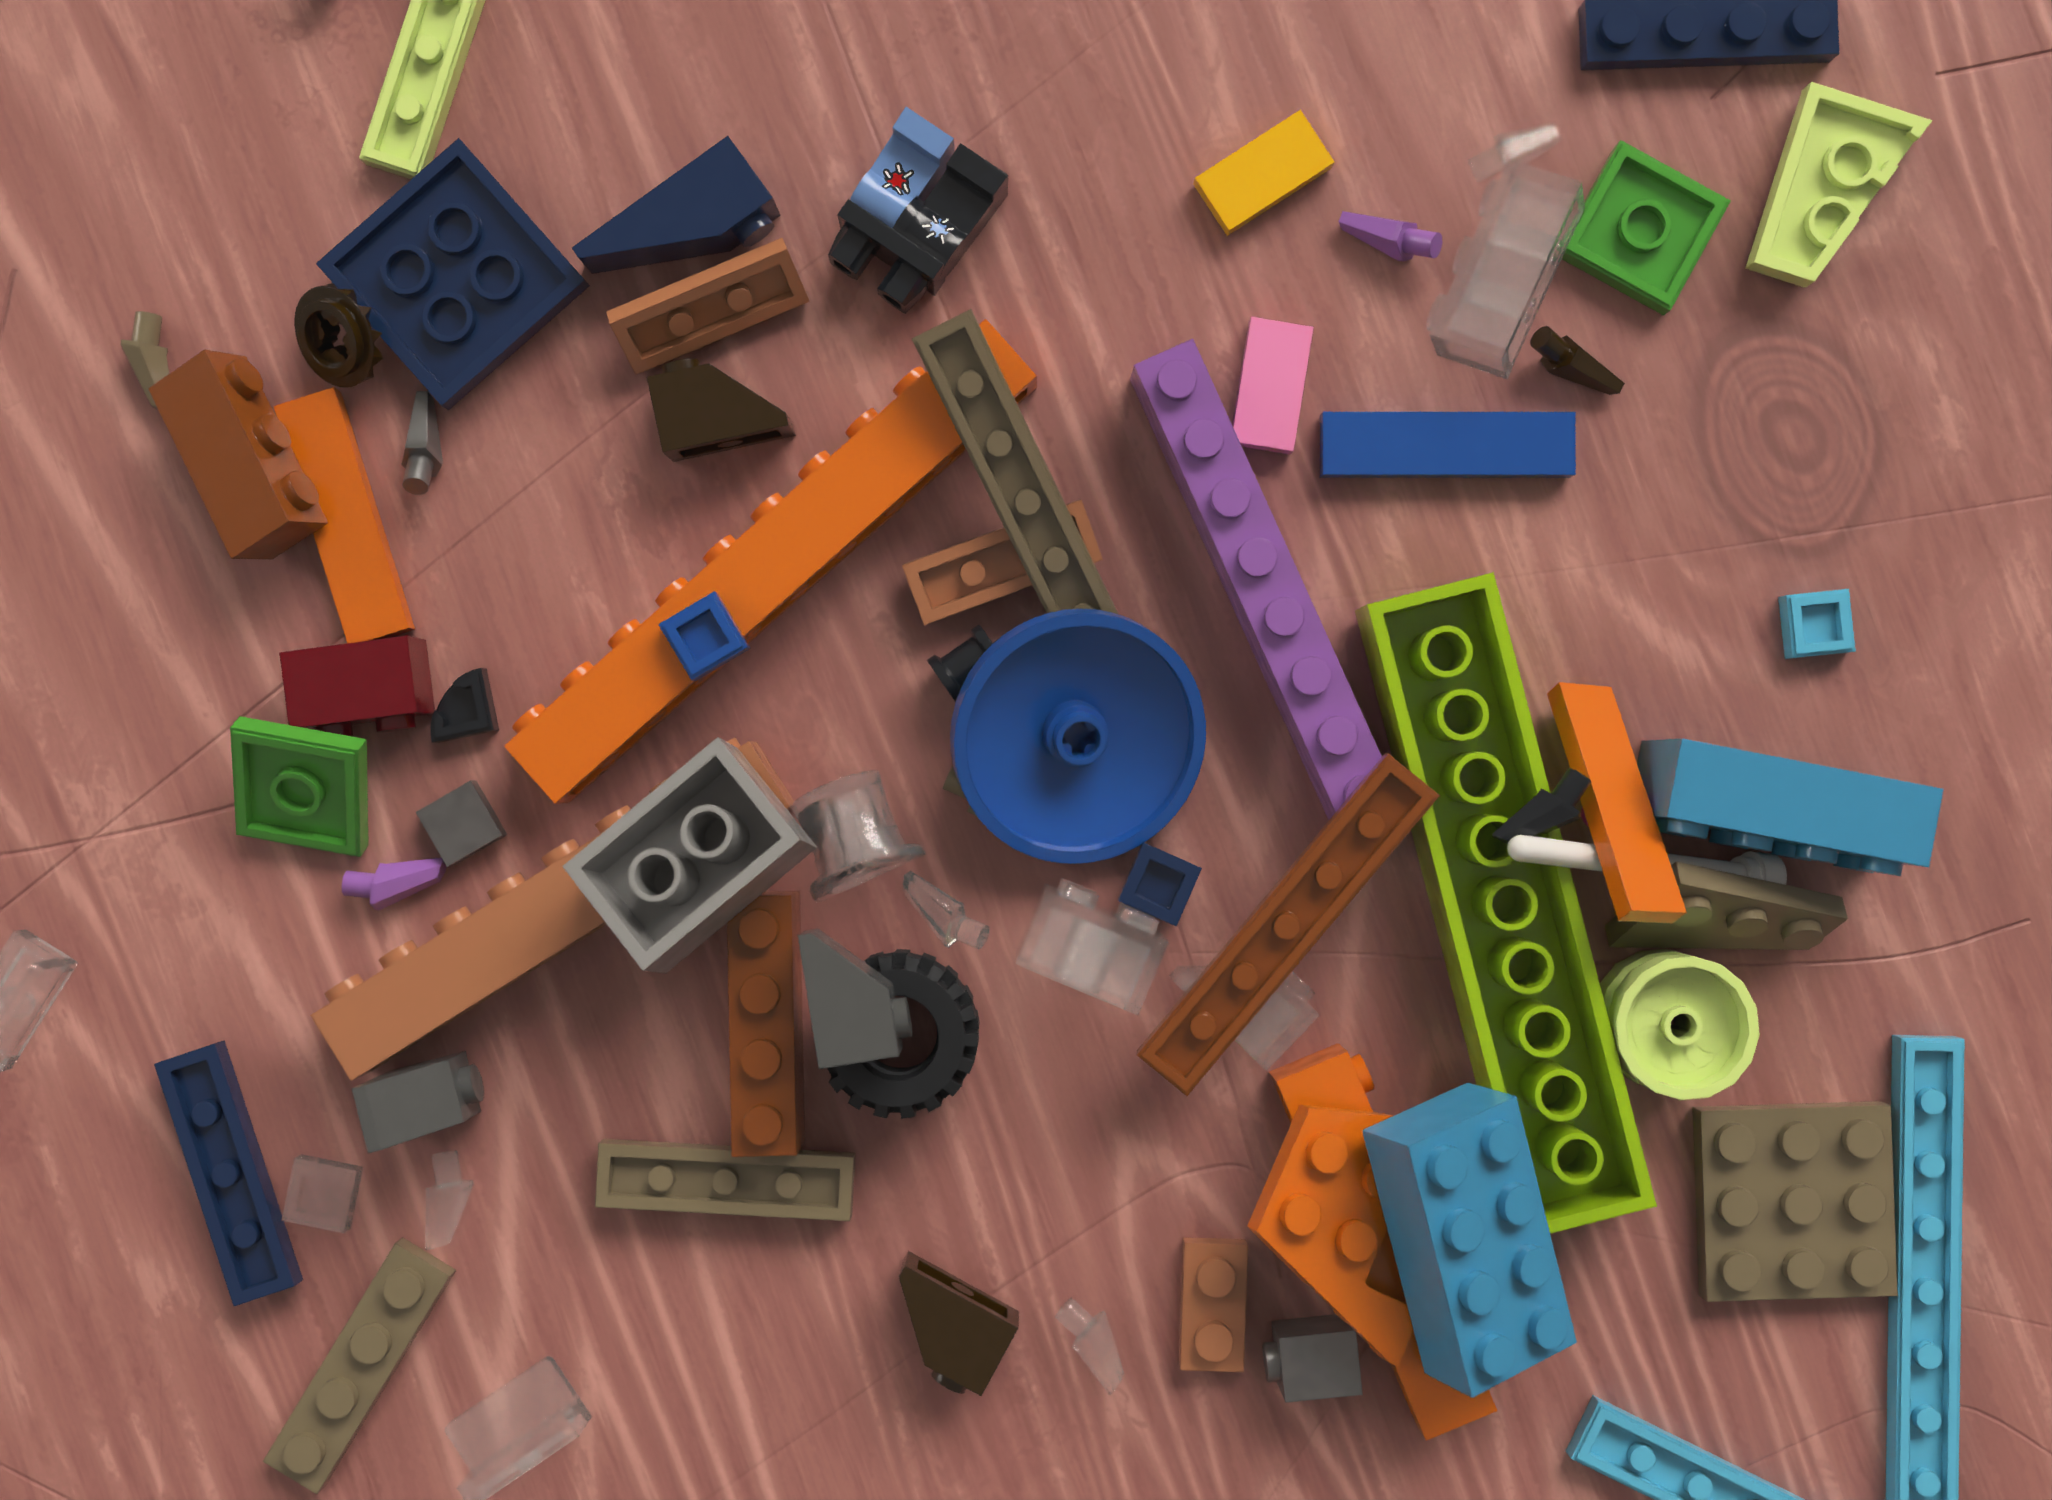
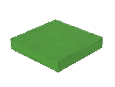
M1620 140L1614 146L1558 247L1555 256L1664 316L1672 309L1731 200Z
M239 716L230 727L236 835L361 857L369 845L367 739Z

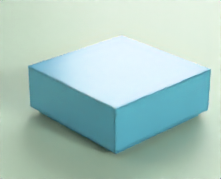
M1849 589L1778 597L1785 659L1856 652Z

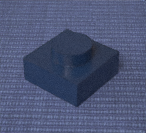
M1143 842L1117 900L1177 927L1202 868Z

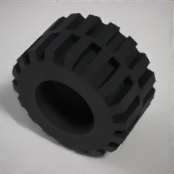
M897 949L895 952L885 954L882 951L870 955L868 959L864 960L866 964L893 982L895 996H905L918 1001L933 1016L937 1027V1039L935 1047L927 1059L915 1066L905 1068L892 1067L879 1060L827 1068L831 1075L829 1084L836 1093L841 1089L851 1097L848 1103L858 1110L861 1109L862 1105L875 1109L873 1116L887 1118L889 1113H901V1119L915 1117L919 1110L927 1108L928 1112L940 1107L943 1099L948 1095L953 1097L962 1087L963 1080L967 1074H970L975 1061L979 1042L980 1022L978 1010L975 1009L973 1003V995L968 985L964 986L958 979V973L949 965L947 967L935 961L937 957L927 953L918 955L910 953L911 950Z

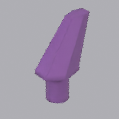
M1342 211L1338 221L1343 231L1398 261L1410 260L1413 258V255L1436 258L1442 248L1443 240L1441 233L1417 229V223Z
M441 857L389 864L379 863L376 873L346 871L342 880V893L344 896L370 898V905L375 910H381L440 882L447 866Z

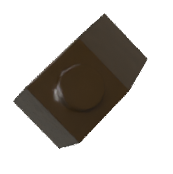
M693 358L676 360L662 366V374L646 377L662 452L673 462L796 436L794 425L786 412L710 363L700 365V361Z
M908 1251L902 1262L899 1280L924 1365L933 1370L931 1373L932 1377L945 1388L960 1394L965 1393L966 1389L982 1396L1019 1328V1311Z

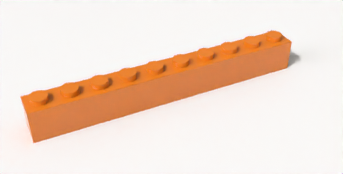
M985 319L979 326L1017 404H1019L1037 388V375L989 321ZM918 366L904 376L893 389V393L897 398L880 413L871 408L859 416L846 430L845 434L850 439L832 455L824 450L814 456L799 471L798 476L802 480L800 484L784 498L777 492L763 501L751 514L750 518L755 523L738 539H735L730 534L717 542L704 555L703 561L707 566L689 582L685 577H680L666 587L655 600L660 607L642 624L637 619H633L621 627L609 639L607 644L612 650L594 666L589 661L579 665L560 683V687L565 691L547 708L542 703L535 705L513 724L512 729L517 734L504 747L554 804L570 803L724 666H720L697 681H692L658 624L715 591L721 597L749 644L966 451L928 371Z

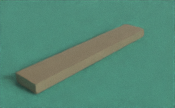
M972 309L912 338L1046 613L1082 608L1119 614Z

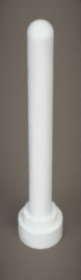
M1517 835L1509 841L1507 846L1510 857L1516 861L1602 871L1594 844ZM1748 851L1733 858L1731 861L1667 853L1671 865L1677 861L1784 885L1787 882L1784 862L1779 856L1774 854Z

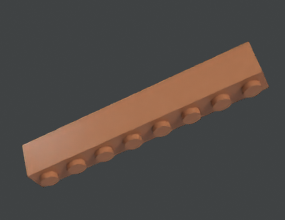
M736 737L727 741L741 751L788 811L797 806L758 742L748 741L741 746ZM662 781V782H660L659 784H657L656 786H654L652 789L649 790V792L651 793V792H652L653 790H655L659 785H661L664 781ZM626 805L597 822L595 826L600 832L599 835L631 810L630 807ZM598 836L580 847L575 839L563 843L541 858L546 866L542 871L527 880L524 879L521 872L505 879L487 891L492 902L473 914H471L467 906L456 910L433 925L438 936L417 948L414 941L410 940L382 956L378 961L382 965L383 970L366 981H363L359 974L353 975L325 992L324 995L329 1004L310 1016L349 1079L352 1081L374 1071L606 926V922L562 867Z

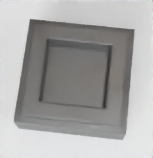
M470 780L416 812L447 867L458 864L508 835L477 780Z

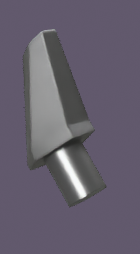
M416 391L401 463L406 468L402 483L403 488L411 494L422 495L428 491L431 477L437 476L443 463L434 399L428 391Z

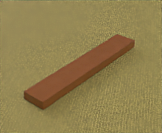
M1386 752L1139 1047L1137 1056L1184 1095L1188 1096L1440 795Z

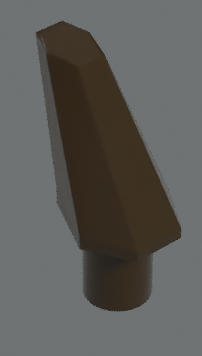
M1548 326L1539 328L1533 334L1530 345L1542 355L1540 361L1550 374L1608 395L1621 392L1625 383L1567 335L1560 337Z

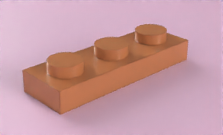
M779 238L606 311L609 324L635 375L810 301L783 238Z
M1079 499L1066 504L1093 562L1096 563L1103 560L1082 500ZM1004 527L902 564L924 625L1033 586Z

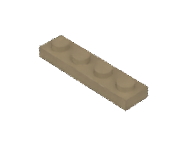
M603 1139L598 1144L595 1207L850 1221L853 1211L856 1153L800 1150L797 1156L732 1157L731 1146Z
M401 1238L394 1244L264 1458V1463L315 1494H318L326 1486L456 1272V1269L405 1238Z

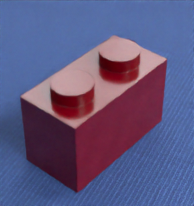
M400 636L279 652L288 725L353 736L352 725L372 722L376 723L377 732L416 728L415 717L433 715L435 711L425 639Z

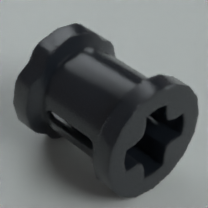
M980 625L971 629V638L942 658L933 655L927 659L955 702L968 673L981 655L993 644Z

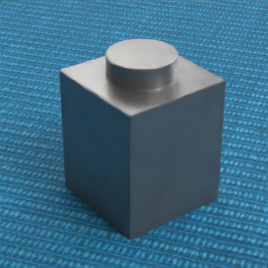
M1336 1314L1271 1321L1273 1342H1264L1262 1344L1267 1382L1277 1381L1285 1403L1363 1395L1356 1331L1348 1323L1342 1321Z

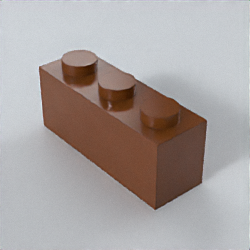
M204 349L148 388L230 558L272 560L328 524V521L318 503L319 494L315 485L304 474L290 446V434L284 424L276 418L263 391L264 384L258 370L248 361L246 356Z

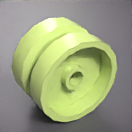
M1666 948L1638 951L1616 963L1600 982L1622 1072L1627 1079L1641 1084L1655 1093L1679 1100L1708 1098L1735 1084L1752 1063L1760 1036L1757 1006L1744 982L1722 964ZM1676 1016L1675 1024H1671L1673 1018Z

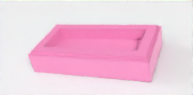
M1251 317L1248 325L1232 422L1242 447L1289 455L1294 451L1314 327Z

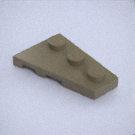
M1676 861L1671 867L1687 911L1685 915L1674 923L1618 921L1616 915L1605 925L1609 947L1809 950L1820 944L1825 936L1845 922L1848 917L1843 898L1840 896Z

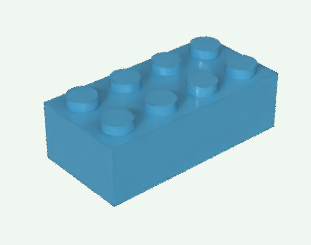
M1682 738L1645 740L1641 742L1637 765L1660 833L1707 839L1708 831L1711 830L1709 838L1711 843L1742 849L1752 848L1770 851L1771 854L1777 856L1832 863L1835 867L1867 873L1876 872L1901 876L1903 865L1929 867L1944 790L1942 788Z
M1467 1082L1362 1130L1425 1374L1473 1398L1577 1343L1516 1096Z

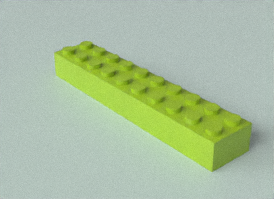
M1494 572L1367 604L1355 610L1392 757L1440 795L1412 828L1411 832L1476 1085L1517 1097L1550 1234L1657 1207L1571 870L1569 867L1516 861L1508 853V844L1492 836L1499 827L1534 798L1541 788L1550 792ZM1560 828L1539 836L1563 840Z

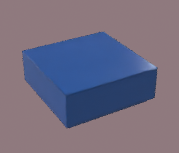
M715 591L658 624L692 681H697L751 649L721 597Z

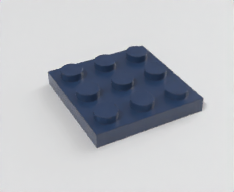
M460 138L455 140L316 263L338 289H354L358 305L372 307L369 316L371 327L382 332L380 337L439 404L447 410H450L590 286Z

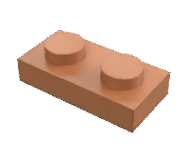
M1183 1237L1179 1333L1180 1370L1244 1372L1248 1244L1246 1239Z

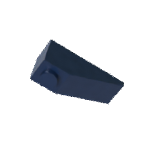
M726 136L574 245L572 250L592 274L730 252L740 244L743 247H750L761 241L771 232L774 227L772 221L779 217L780 213L769 191L729 136Z

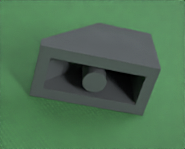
M810 929L800 933L798 941L818 1068L822 1069L899 1056L903 1048L902 1038L912 1037L911 1017L907 998L895 999L893 982L820 929Z
M466 1051L396 1068L352 1088L368 1153L383 1150L463 1123L481 1112L479 1102L483 1101L484 1098L481 1074L475 1064L469 1065Z

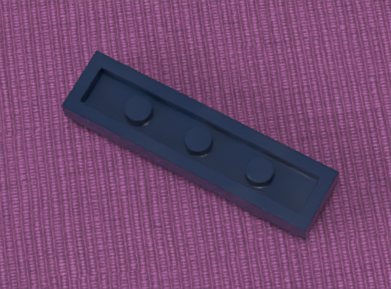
M1584 0L1578 8L1581 71L1830 63L1839 55L1837 0Z
M225 1040L155 1063L154 1066L233 1306L296 1286L303 1281V1277Z

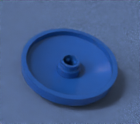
M1082 608L1060 610L1032 618L1014 627L995 641L981 655L968 673L955 702L950 730V751L954 772L967 802L979 820L996 837L1013 849L1044 861L1067 864L1092 863L1124 854L1140 846L1163 829L1178 813L1191 793L1201 769L1206 744V719L1200 691L1194 677L1176 651L1154 632L1130 618L1112 612Z

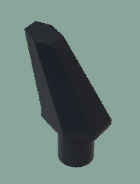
M1568 768L1552 793L1541 788L1534 798L1499 827L1492 836L1508 844L1517 835L1539 837L1578 821L1581 818V812L1574 807L1591 781L1580 772Z

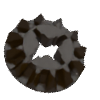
M333 283L311 288L300 298L294 318L295 334L302 355L311 369L324 381L337 387L347 388L356 386L374 377L373 366L384 359L381 352L374 345V342L382 335V332L371 327L369 316L372 307L358 305L354 289H337ZM341 324L346 331V335L342 340L344 345L334 347L333 344L338 340L337 335L340 333L339 325Z

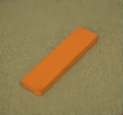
M332 387L273 406L276 417L284 424L290 434V446L304 474L313 482L318 491V503L328 521V524L315 531L313 535L347 643L390 638L415 630L341 391Z
M1559 682L1547 693L1570 768L1580 772L1591 781L1580 801L1618 921L1674 923L1685 915L1687 911L1612 687Z

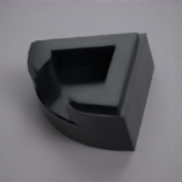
M478 668L461 675L443 695L437 710L434 711L431 718L432 743H440L499 730L487 669Z

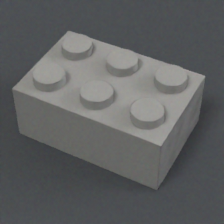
M717 737L562 867L643 971L666 974L813 852L817 846L741 751Z

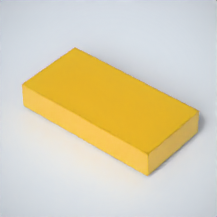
M1300 109L1195 177L1193 185L1226 236H1229L1332 169L1335 161Z

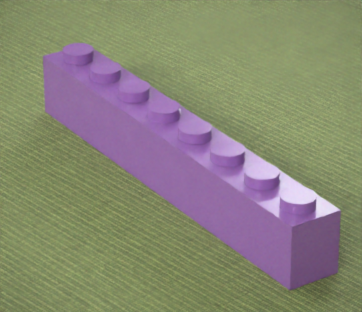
M1192 338L1135 364L1130 381L1327 818L1330 820L1382 756Z

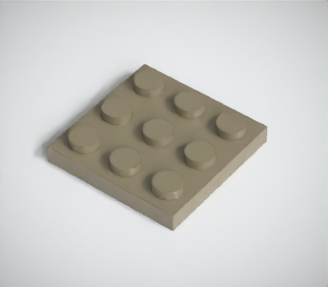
M1881 1101L1692 1107L1698 1286L1700 1297L1707 1302L1898 1296L1891 1105Z

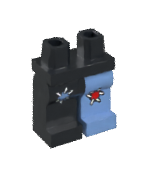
M908 107L904 108L892 127L893 134L875 163L861 179L850 200L846 201L837 214L840 231L828 254L830 263L835 268L855 280L859 279L874 256L891 266L892 268L877 288L878 295L905 314L923 297L926 291L934 296L937 294L945 282V278L954 269L1008 196V174L961 143L954 152V138Z

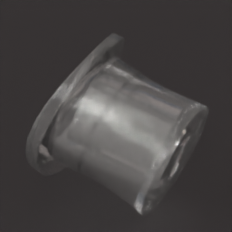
M878 770L855 773L831 781L801 796L790 806L802 829L817 846L813 851L819 877L815 879L809 888L812 898L816 902L825 901L881 874L927 855L923 845L905 844L899 827L896 825Z

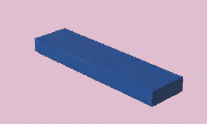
M1322 412L1320 414V478H1571L1576 475V412Z

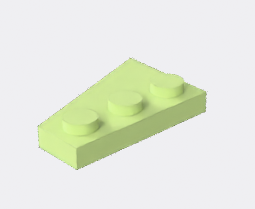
M1810 82L1801 91L1745 269L1804 288L1815 282L1859 222V217L1879 189L1886 185L1899 167L1898 163L1911 145L1921 137L1932 120Z

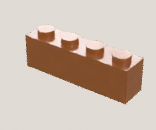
M765 891L727 922L732 1157L797 1156L805 1143L802 965L798 935L801 933L800 891Z

